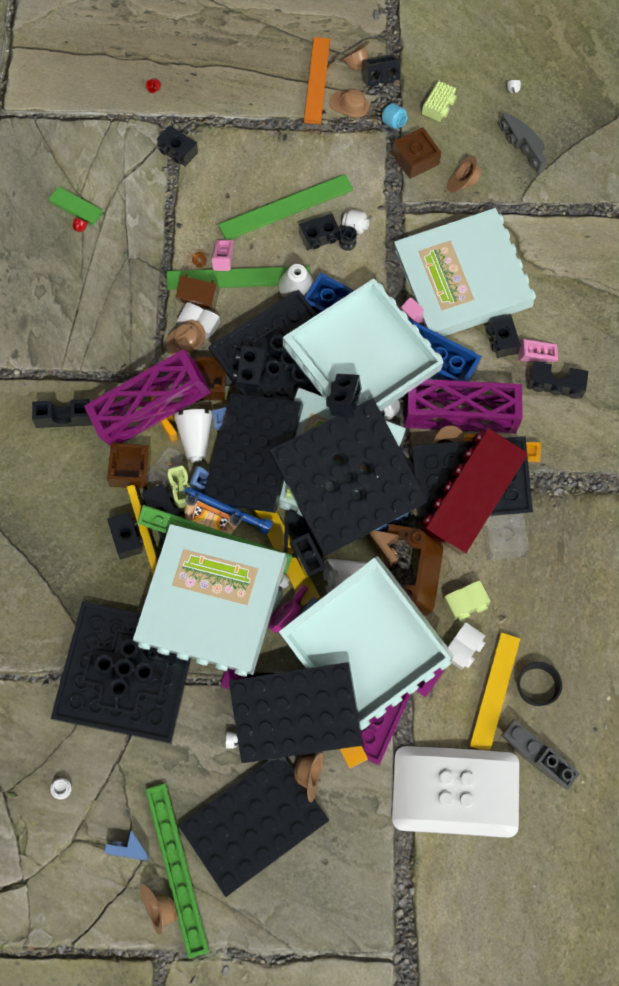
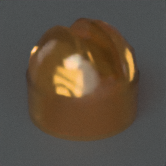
M197 252L192 256V262L196 267L203 268L207 264V258L204 253ZM199 258L202 263H199L196 259Z

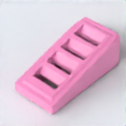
M216 240L212 256L214 271H230L234 240Z
M409 298L401 309L411 320L423 325V308L413 298Z
M523 339L520 343L519 361H558L557 344Z

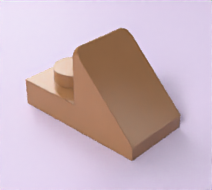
M380 531L368 533V540L389 568L395 566L398 555L389 546L397 542L399 535Z

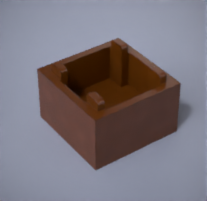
M424 127L393 142L392 155L409 179L438 166L440 163L442 152Z
M185 274V276H180L176 298L180 303H191L198 307L215 311L220 289L214 280H211V282L189 278V275Z
M192 357L211 391L210 394L199 400L225 401L227 375L214 357Z
M111 443L107 473L109 486L127 488V486L133 485L137 489H148L151 463L150 446Z

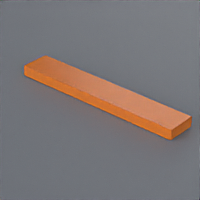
M314 37L304 123L321 125L330 38Z

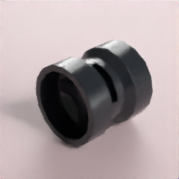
M351 226L343 227L339 234V246L345 251L353 250L356 247L357 231Z

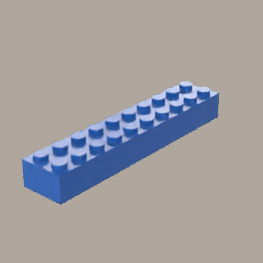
M320 273L304 298L318 315L355 290ZM408 318L412 325L417 326L421 336L430 342L431 348L435 353H439L443 359L441 370L431 376L430 379L470 382L480 364L482 356Z

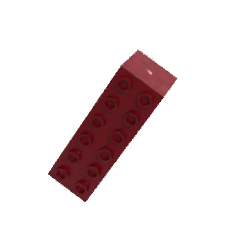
M489 428L475 434L471 441L473 443L472 447L466 449L461 457L463 459L462 463L459 466L456 465L451 473L453 478L444 484L441 489L443 494L434 500L431 505L433 510L431 513L426 514L420 523L423 525L420 530L458 554H467L528 455L527 452Z

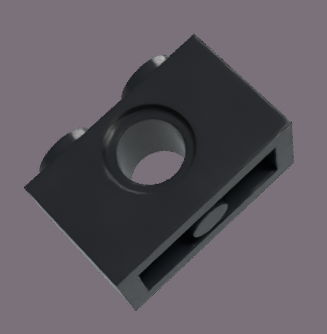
M170 125L157 138L158 150L163 155L171 157L175 163L181 164L184 167L198 154L197 142Z
M511 314L490 318L486 326V333L491 337L492 352H495L497 358L518 354L521 344Z
M130 512L108 518L107 521L119 559L122 560L141 554V546H144L141 534L137 535L135 529L139 528L136 518H131ZM124 533H131L129 538H122Z
M309 533L289 543L306 579L326 569Z

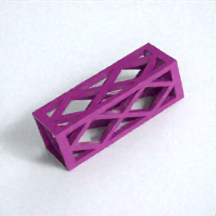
M182 349L86 404L84 407L98 437L111 446V443L122 444L205 397L211 391L196 362L185 349ZM159 372H169L166 376L156 378ZM188 373V375H189L190 378H184V377H185V375ZM170 383H173L170 390L166 391ZM116 396H127L124 400L113 403ZM183 396L180 402H170L173 398ZM144 397H155L152 402H141ZM130 407V409L128 410V412L126 413V415L123 416L124 413L126 412L127 408ZM140 420L137 426H128L129 423Z
M427 379L405 394V428L440 430L445 426H455L461 431L480 432L489 428L495 433L516 434L523 419L522 384ZM441 388L446 392L434 393L433 391ZM489 390L495 393L487 396L481 395ZM438 402L441 405H443L444 408L440 409L437 406L433 405V403ZM463 403L469 405L468 407L462 410L457 408V406ZM494 403H504V405L499 407ZM485 404V405H487L488 407L492 408L493 410H492V411H489V410L485 409L484 407H482L481 405ZM425 407H427V408H429V409H431V410H422V409L425 408ZM473 409H476V410H478L479 412H469V411H471V410H473ZM439 417H440V418H443L442 420H440V421H438V422H435L434 420H432V419H434V418H439ZM491 420L487 424H483L480 421Z

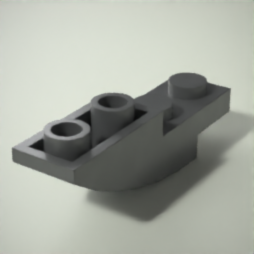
M506 112L502 113L499 126L507 135L509 143L513 145L515 150L522 149L523 154L528 157L532 168H535L537 173L543 172L547 163L546 158L542 154L545 146L544 143L521 120Z
M512 720L500 735L514 747L513 750L566 790H569L580 773L552 748L541 743L516 720Z

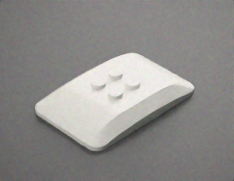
M411 746L399 748L395 754L392 811L394 827L401 831L513 837L519 828V759L516 755L509 752Z

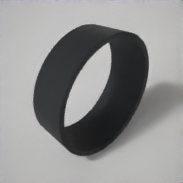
M533 662L522 669L518 678V691L522 699L530 705H549L560 696L562 679L558 671L550 664ZM531 669H542L552 676L556 687L552 699L544 704L530 701L523 694L520 686V680L524 673Z

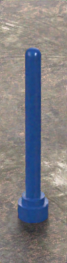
M190 487L184 489L186 495L190 492L189 495L195 498L196 494H199L198 500L232 515L236 511L235 517L240 519L243 516L244 521L257 526V529L265 535L268 534L273 521L268 518H261L260 520Z

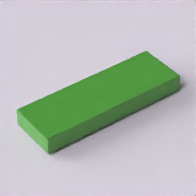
M58 187L49 198L51 204L92 226L95 225L103 214V211L61 187Z

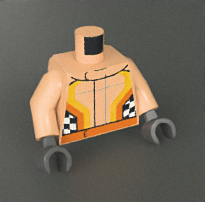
M188 492L185 498V519L232 534L244 518L242 516L240 519H237L235 517L236 511L231 515L198 500L199 494H196L195 498H191L190 492Z

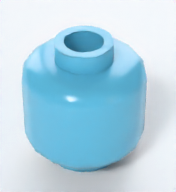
M395 103L389 104L382 111L383 123L393 129H399L407 122L406 110Z

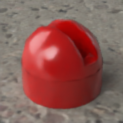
M152 78L146 82V88L150 93H156L160 90L161 83L159 80Z
M74 218L72 226L75 231L83 232L88 223Z

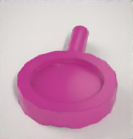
M302 584L293 598L280 606L272 615L268 628L273 633H279L280 630L297 617L301 608L298 603L308 590L306 585Z

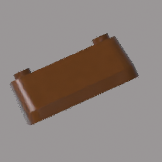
M389 524L387 533L399 535L398 540L407 541L410 547L421 550L415 586L404 585L402 588L423 616H428L435 607L443 546L439 541L420 529Z

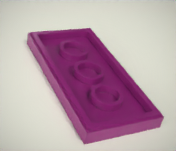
M407 692L401 696L403 699L394 707L391 704L385 708L386 713L378 719L375 716L369 720L371 724L362 730L364 743L362 748L368 758L367 761L378 766L380 765L410 697Z

